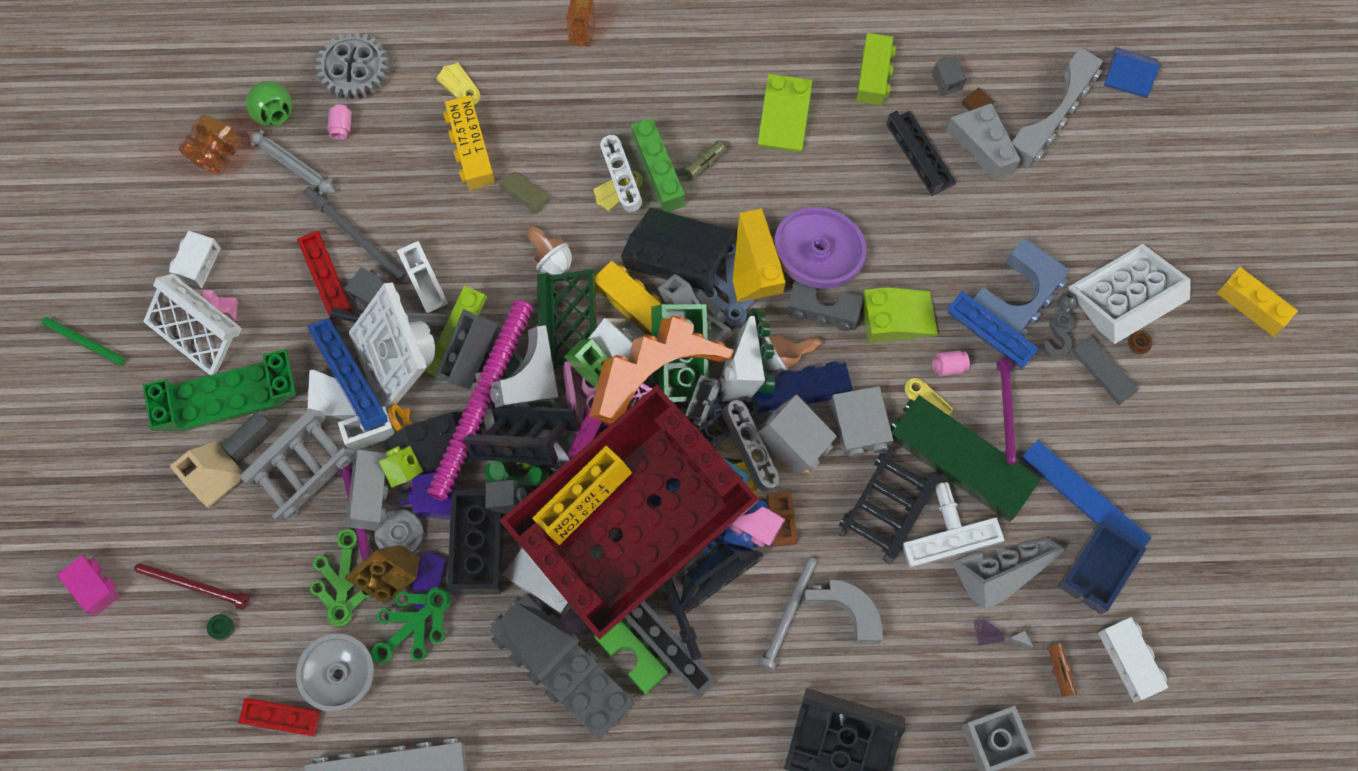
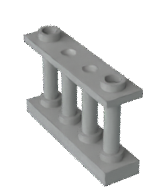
M309 408L240 475L247 484H261L280 507L272 515L275 520H290L295 517L299 512L298 509L338 470L348 466L351 458L356 454L351 449L342 448L339 450L321 429V423L326 417L320 411ZM309 434H313L332 456L323 467L303 445V440ZM292 451H296L315 474L305 484L286 462V457ZM276 467L280 469L297 490L288 501L268 478L269 473Z

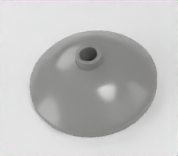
M329 634L312 642L302 653L296 669L297 686L303 698L313 707L327 712L343 711L355 706L368 693L374 678V663L369 650L359 640L346 634ZM342 670V678L336 679V672Z

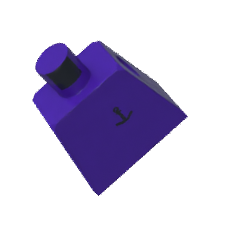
M438 472L416 476L412 479L411 490H399V504H412V510L416 516L450 520L452 490H455V484L450 487L452 489L451 493H447L448 499L444 501L430 496L427 492V489L432 487L430 485L431 481L435 480L433 478L434 474H438Z

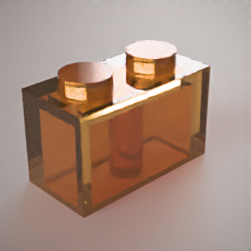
M570 0L566 18L569 44H574L578 47H591L595 29L593 0Z

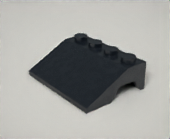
M649 208L630 234L621 258L626 269L665 280L676 274L688 282L691 287H697L712 293L715 273L721 259L726 257L735 230Z
M806 688L784 769L788 771H893L897 749L905 731V717Z

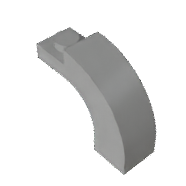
M676 274L658 288L666 304H700L690 284ZM707 312L708 341L724 343L733 335L730 328Z
M830 580L827 584L828 590H824V586H810L809 590L804 591L803 604H833L843 608L849 614L854 625V644H880L883 641L882 622L879 612L872 600L856 586L844 581Z

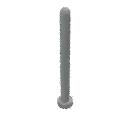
M812 557L807 559L764 658L760 657L758 661L760 666L768 670L774 671L776 663H774L775 657L816 566V559Z

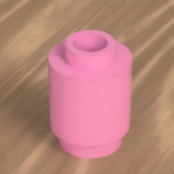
M337 104L329 109L327 126L329 137L336 140H345L348 134H350L352 112L347 106Z
M960 350L937 353L932 360L933 370L940 377L962 374L964 371L969 370L970 366L968 354Z

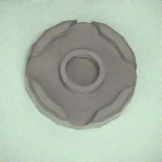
M404 509L388 511L385 514L384 522L380 523L376 531H374L375 543L379 549L402 545L415 553L424 539L422 522L414 513Z

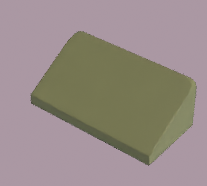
M513 172L499 183L502 191L535 214L550 199L549 195L516 172Z

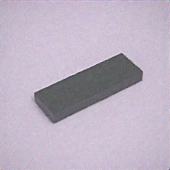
M1092 336L1072 351L1118 405L1122 404L1139 390Z

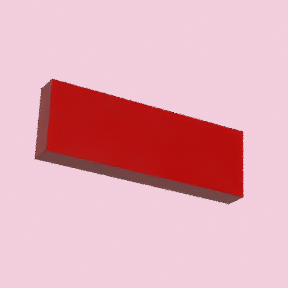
M244 698L238 723L315 737L321 711Z

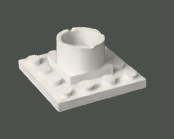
M384 283L353 325L349 335L371 390L381 407L385 406L388 411V407L397 404L432 363L435 355V343L426 323L422 321L409 322L408 316L401 305L400 296L396 292L393 283Z

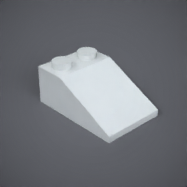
M755 316L748 318L734 338L730 348L733 350L732 358L725 361L718 378L721 384L718 391L721 394V401L732 402L742 397L752 398L765 381Z
M604 318L588 339H592L608 358H612L614 355L629 358L633 340L647 334L630 319Z

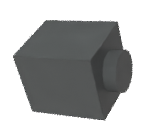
M957 57L943 58L935 63L932 76L941 95L945 96L961 91L967 78Z

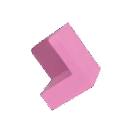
M203 290L204 299L232 321H236L238 300L236 298L218 297L213 290Z

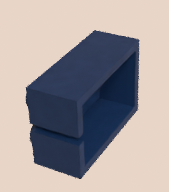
M1102 521L1095 526L1058 587L1076 599L1082 596V603L1101 615L1110 609L1146 551V548Z

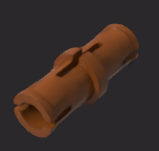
M1063 643L1048 646L1047 649L1049 650L1054 668L1052 674L1056 675L1061 697L1077 694L1071 671H1073L1072 665L1068 664Z

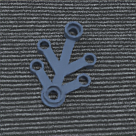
M731 243L730 248L733 251L727 253L726 257L721 259L725 262L727 283L716 274L714 278V286L728 296L729 304L717 296L715 288L712 290L714 296L708 298L724 313L727 325L739 327L746 321V310L756 299L737 303L732 282L736 245ZM737 312L739 316L734 318L731 316V313Z

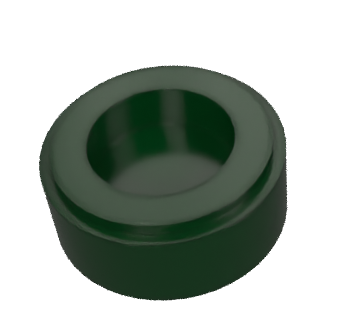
M217 614L208 621L207 632L210 637L216 640H226L234 632V622L224 614Z

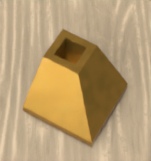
M402 545L377 549L345 576V580L386 604L417 578L420 557Z

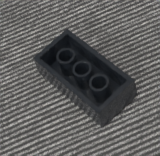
M452 490L447 590L451 595L501 594L504 525L499 520L504 517V513H497L486 508V490Z

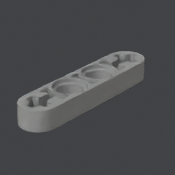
M733 400L723 409L724 420L754 484L761 491H769L777 486L779 482L778 473L747 407L743 402ZM732 410H733V411H736V410H737V411H738V415H737V414H734V415H733ZM741 429H746L749 432L750 440H745L741 436ZM752 451H756L760 455V463L752 459ZM764 466V469L758 470L759 467ZM768 476L770 481L765 482L763 477Z

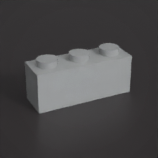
M357 450L353 459L346 527L376 531L378 525L384 522L385 508H382V500H386L388 486L384 485L386 475L378 461L385 458L386 454Z

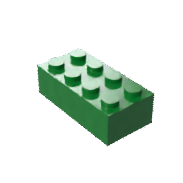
M661 304L651 306L652 336L658 337L662 320L676 315L685 318L686 322L694 325L692 333L702 334L705 336L704 339L708 340L707 304ZM686 357L664 364L653 372V388L658 385L672 402L690 401L699 375L709 378L708 359Z

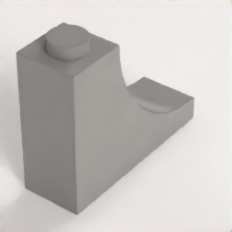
M546 325L528 330L529 343L527 353L517 371L505 380L491 384L490 396L495 403V408L545 401L558 397Z

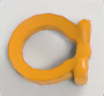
M396 404L388 407V416L396 431H399L404 426L413 424L409 419V408L401 409ZM395 411L398 413L400 418H402V426L399 424L395 416Z

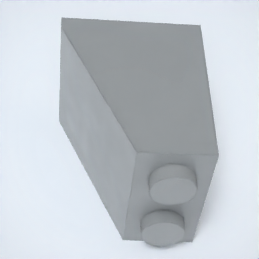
M797 394L775 409L757 428L769 456L797 474L805 470L812 471L820 463L818 460L819 456L826 455L832 449L831 443L837 437Z

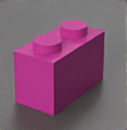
M81 555L58 573L57 577L83 610L88 614L96 616L120 596L114 590L117 588L114 581L108 576L104 577L100 572L103 569L102 566L94 558L88 559Z

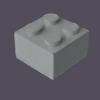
M1016 706L961 725L979 771H996L1036 756Z

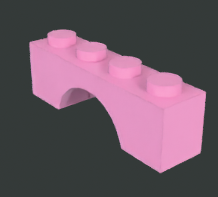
M761 507L754 513L742 515L729 528L741 535L743 531L752 535L750 540L761 547H764L765 544L771 546L786 519L765 507Z

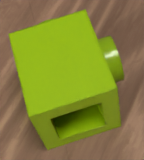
M396 446L386 451L387 456L378 461L391 487L405 483L423 472L411 446L403 449Z

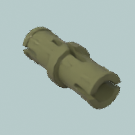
M718 140L705 152H700L698 158L688 167L684 168L687 176L693 180L703 170L713 166V162L726 152V147Z

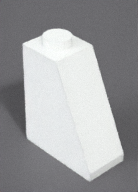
M310 370L308 409L320 411L326 417L322 423L341 422L355 417L356 414L336 379L316 370Z

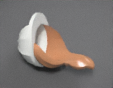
M530 226L527 234L530 242L536 245L537 248L533 261L537 271L546 273L548 276L565 273L570 268L572 261L569 245L560 238L548 239L542 230Z
M779 335L765 337L764 340L774 346L773 358L764 359L766 370L773 372L788 370L787 367L795 366L802 355L814 352L818 346L822 345L821 340L818 338H807L800 343H793Z

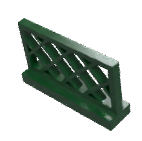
M593 269L550 276L546 273L537 274L538 326L546 325L553 369H556L558 365H564L565 362H568L565 357L557 359V351L563 344L570 350L572 349L566 343V340L574 331L581 336L580 341L588 339L597 328L595 271ZM589 277V283L583 290L576 286L581 278ZM566 281L569 284L559 294L556 291V282ZM574 287L580 294L570 303L565 297ZM586 297L589 300V306L582 313L576 306ZM563 300L569 307L560 316L556 313V307ZM575 310L580 314V317L573 325H570L565 319ZM586 319L590 322V328L582 335L576 329ZM564 322L570 328L560 338L557 336V328Z

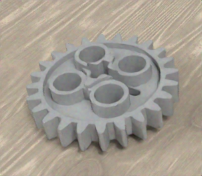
M348 32L346 38L339 34V40L336 41L334 38H331V45L324 44L326 51L319 50L321 58H316L318 66H315L318 73L317 76L323 87L327 88L330 94L335 92L337 98L341 97L342 94H344L346 100L349 99L350 95H353L355 100H357L358 94H362L366 98V91L369 90L374 94V86L381 88L379 80L386 81L385 74L389 73L387 67L389 65L388 56L382 44H377L375 37L370 40L368 34H365L361 38L359 32L355 34V37H352L351 33Z

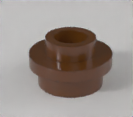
M1136 331L1128 338V346L1136 354H1145L1152 347V338L1144 331ZM1136 341H1141L1143 346H1139Z

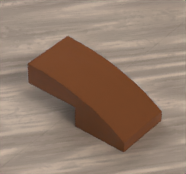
M792 492L767 494L768 509L786 519L772 546L797 545Z

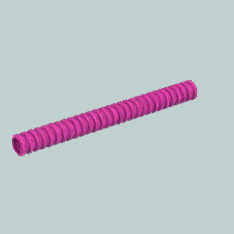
M514 300L513 307L510 309L511 313H508V319L504 322L505 326H502V332L498 335L499 339H496V345L492 348L493 352H490V358L486 361L487 365L483 367L484 372H481V378L477 380L478 385L474 387L475 392H472V398L468 400L469 405L465 407L466 412L462 413L463 419H460L458 422L460 426H456L455 430L457 432H454L452 435L454 439H450V446L446 448L447 453L443 455L444 460L440 461L441 467H438L436 470L438 474H434L433 478L435 480L430 483L432 487L427 489L428 494L438 500L444 501L448 499L447 493H451L452 489L450 487L455 484L453 480L458 477L456 473L460 472V466L464 464L463 459L467 457L466 452L468 450L464 438L468 434H476L475 431H479L480 427L478 425H481L483 422L481 418L485 417V411H488V405L492 402L490 399L491 384L503 378V372L507 369L506 365L510 362L509 358H512V352L516 349L515 345H518V339L522 336L521 332L524 331V326L527 325V320L531 316L529 313L533 312V307L525 301Z

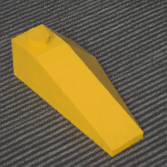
M762 208L739 213L732 280L737 303L779 295L784 292L785 280Z

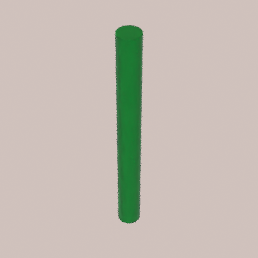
M48 317L43 318L41 322L43 326L119 366L125 364V357Z

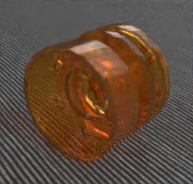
M199 115L191 129L194 135H186V142L181 143L179 151L199 168L212 174L222 175L225 170L224 166H227L230 162L227 155H235L242 144V140L234 130L219 120L207 115Z

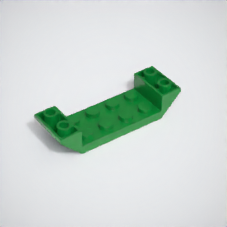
M287 349L263 354L264 362L177 384H172L168 379L143 384L150 430L184 432L251 415L257 411L263 412L279 408L296 395Z

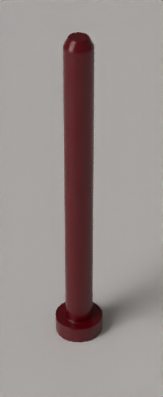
M141 563L136 564L134 570L139 574L233 603L235 608L239 610H244L249 602L250 595L245 592L236 594Z

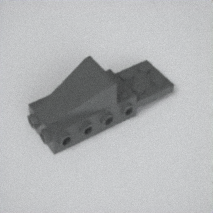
M526 594L522 598L518 596L510 604L509 608L511 609L504 616L502 614L499 615L491 623L492 628L489 631L494 636L491 641L500 650L505 647L511 653L509 659L518 668L523 665L529 671L527 677L535 685L541 683L547 689L545 692L546 696L553 703L559 701L600 740L634 705L635 701L596 663L598 658L588 648L585 651L581 649L578 644L580 640L571 631L566 634L560 628L562 622L554 614L551 613L548 616L542 610L545 606L535 596L532 598Z

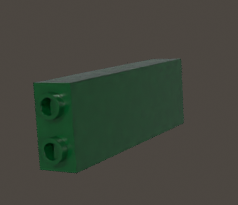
M918 395L915 401L910 399L903 408V411L906 412L901 420L897 417L890 426L893 441L1002 518L1011 522L1041 481V478L1017 462L1012 465L1008 464L1006 454L922 396Z

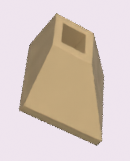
M217 441L189 450L170 465V468L207 508H210L242 481L240 475L243 471Z

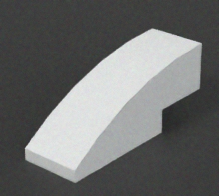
M419 241L397 250L426 313L447 305L446 297Z

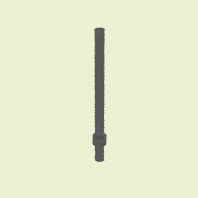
M310 186L304 190V194L315 203L314 206L320 212H325L398 281L404 279L406 274L331 206V202L327 198L321 197Z

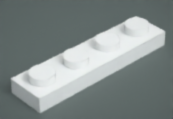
M996 517L905 542L902 548L909 568L1000 544L1005 540Z

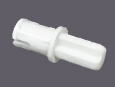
M942 482L937 484L935 490L940 504L938 509L942 511L947 527L946 530L949 531L962 527L956 509L958 504L954 502L949 483Z

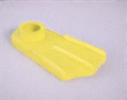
M457 62L449 66H443L440 74L436 77L437 81L456 98L465 97L469 93L474 94L472 101L476 105L481 98L480 92L460 64Z
M632 171L633 177L637 179L635 182L639 189L643 185V177L639 172ZM629 178L621 179L619 185L626 186L629 184ZM613 180L593 189L596 204L610 212L621 204Z
M912 378L906 382L905 393L909 399L915 401L918 395H920L948 415L953 411V408L921 379ZM916 384L920 387V390L914 391L911 386Z

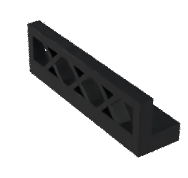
M898 111L890 113L886 126L931 196L956 184L955 179L911 111L902 115ZM907 119L912 126L911 131L904 122ZM916 139L922 141L924 144L923 148L920 147ZM928 157H932L935 161L934 167ZM939 174L944 175L947 182L944 183Z

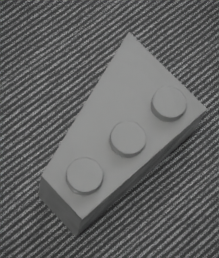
M992 103L950 118L946 132L949 135H953L961 143L960 146L964 150L967 149L975 157V161L994 180L1015 172L1021 160Z

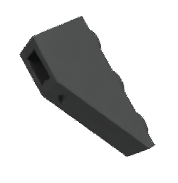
M515 480L486 483V508L497 513L507 514L531 494L534 489Z

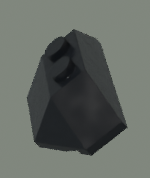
M450 412L404 426L385 440L387 450L399 446L400 449L411 446L423 470L419 475L436 472L437 468L441 467L440 461L444 460V453H447V446H450V439H454L452 435L454 432H457L455 430L456 426H460L458 422L460 419H463V412ZM481 424V425H478L480 428H479V431H475L476 434H481V435H482V432H481L482 424ZM466 452L467 457L463 459L464 463L470 458L469 452Z
M726 545L721 549L716 547L707 554L708 558L702 563L696 561L686 569L688 572L685 574L681 597L685 614L762 561L763 553L757 550Z

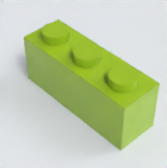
M867 33L856 102L882 106L884 97H889L891 85L887 84V78L891 79L893 65L889 64L890 59H894L896 46H892V36Z

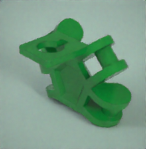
M499 461L489 463L485 467V476L490 482L515 480L534 490L551 476L548 471L542 470L539 467H533L527 475L518 478L513 469L507 468L505 470L504 465Z

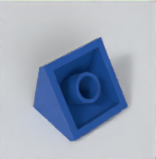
M1115 47L1104 86L1147 98L1160 68L1159 61L1156 58Z

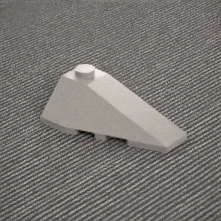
M1049 538L1020 543L1016 549L1005 550L1004 547L996 548V553L992 554L972 553L954 561L953 566L969 597L987 609L1009 598L1063 554L1064 548Z

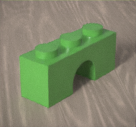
M624 619L601 640L594 636V639L611 658L623 650L632 651L637 656L638 663L628 676L646 696L668 676V671L666 670L668 665L659 655L654 657L648 651L651 646L644 638L640 637L637 639L632 633L634 628Z

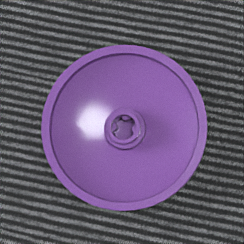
M809 207L789 214L779 224L774 238V246L782 270L795 281L813 288L828 289L847 284L859 274L866 258V242L857 225L845 215L827 208Z

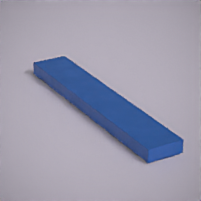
M327 318L308 325V331L364 430L366 431L388 422L387 415L331 319Z
M1039 440L1020 458L1096 525L1104 521L1143 547L1151 540L1147 533Z

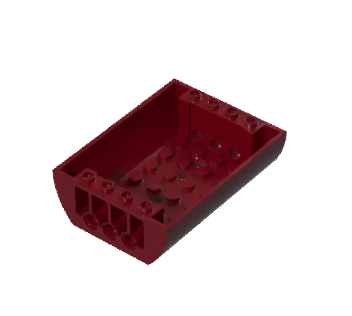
M656 385L499 521L595 636L601 640L755 505L759 498L659 386ZM607 446L625 463L632 473L559 545L533 520V517ZM671 479H677L681 483L679 490L676 492H671L667 489V483ZM653 495L661 497V505L658 508H650L648 506V499ZM616 528L623 531L622 539L618 542L611 541L610 532ZM595 545H601L604 549V553L599 559L592 558L590 554L592 547Z

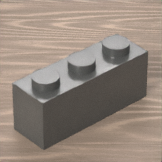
M463 309L436 376L450 384L471 389L476 377L475 373L480 368L498 323L485 316Z

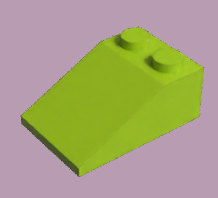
M768 74L758 146L802 152L813 80Z
M888 287L864 290L862 295V311L868 344L938 335L930 291Z

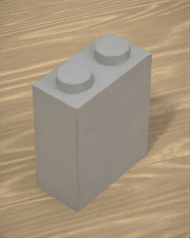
M880 386L834 394L830 403L843 456L859 457L867 451L873 450L874 453L887 451L893 442V437Z

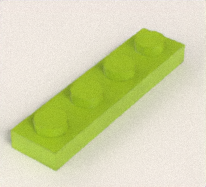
M464 285L435 346L434 359L429 367L425 369V372L436 376L463 309L479 314L487 299L485 294Z

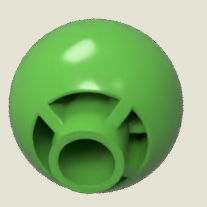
M263 81L257 83L249 90L246 97V109L249 116L256 123L266 127H275L281 125L289 118L292 112V99L285 87L279 83Z

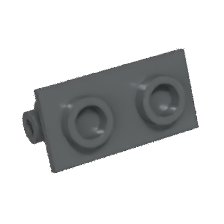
M699 375L684 414L693 425L701 427L707 422L721 386L718 380Z

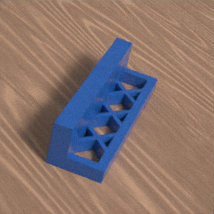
M963 291L960 292L947 309V313L1004 357L1012 360L1021 370H1023L1039 349Z

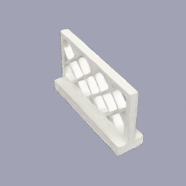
M174 274L157 277L153 284L157 290L143 322L209 375L217 374L233 337L239 336L242 328ZM164 294L169 298L171 306L165 307L162 298ZM179 307L186 311L188 320L182 321ZM167 309H172L175 322L169 323ZM157 311L160 313L163 325L153 320ZM196 321L203 325L205 333L199 334ZM189 322L192 336L188 337L183 323ZM173 325L177 326L178 334L180 337L178 339L175 336H173L171 330V326ZM214 334L223 340L220 348L216 347ZM206 336L209 350L203 349L200 337ZM189 339H194L197 352H193L190 349ZM211 352L212 366L207 363L205 353Z

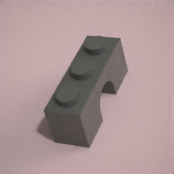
M794 280L787 315H791L796 320H812L815 324L821 326L827 324L836 326L842 331H855L863 297L840 292L838 301L834 305L824 306L816 299L817 288L803 285Z

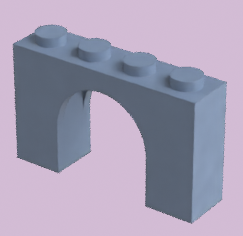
M1025 237L1012 251L1006 263L1029 280L1034 291L1033 301L1026 305L1013 306L1003 302L984 287L974 297L975 301L1022 336L1028 331L1025 329L1026 325L1029 322L1033 325L1041 315L1039 309L1042 306L1047 308L1055 298L1052 295L1055 289L1060 291L1068 280L1065 277L1070 271Z

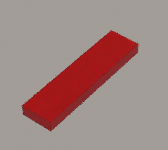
M317 230L298 238V244L330 319H335V317L330 316L332 307L350 312L353 311L320 232Z

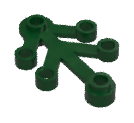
M752 308L747 313L746 321L750 316H755L765 377L764 383L757 391H760L762 394H772L775 390V378L773 375L766 374L764 359L773 358L774 346L761 338L770 336L771 326L770 323L765 322L764 311Z

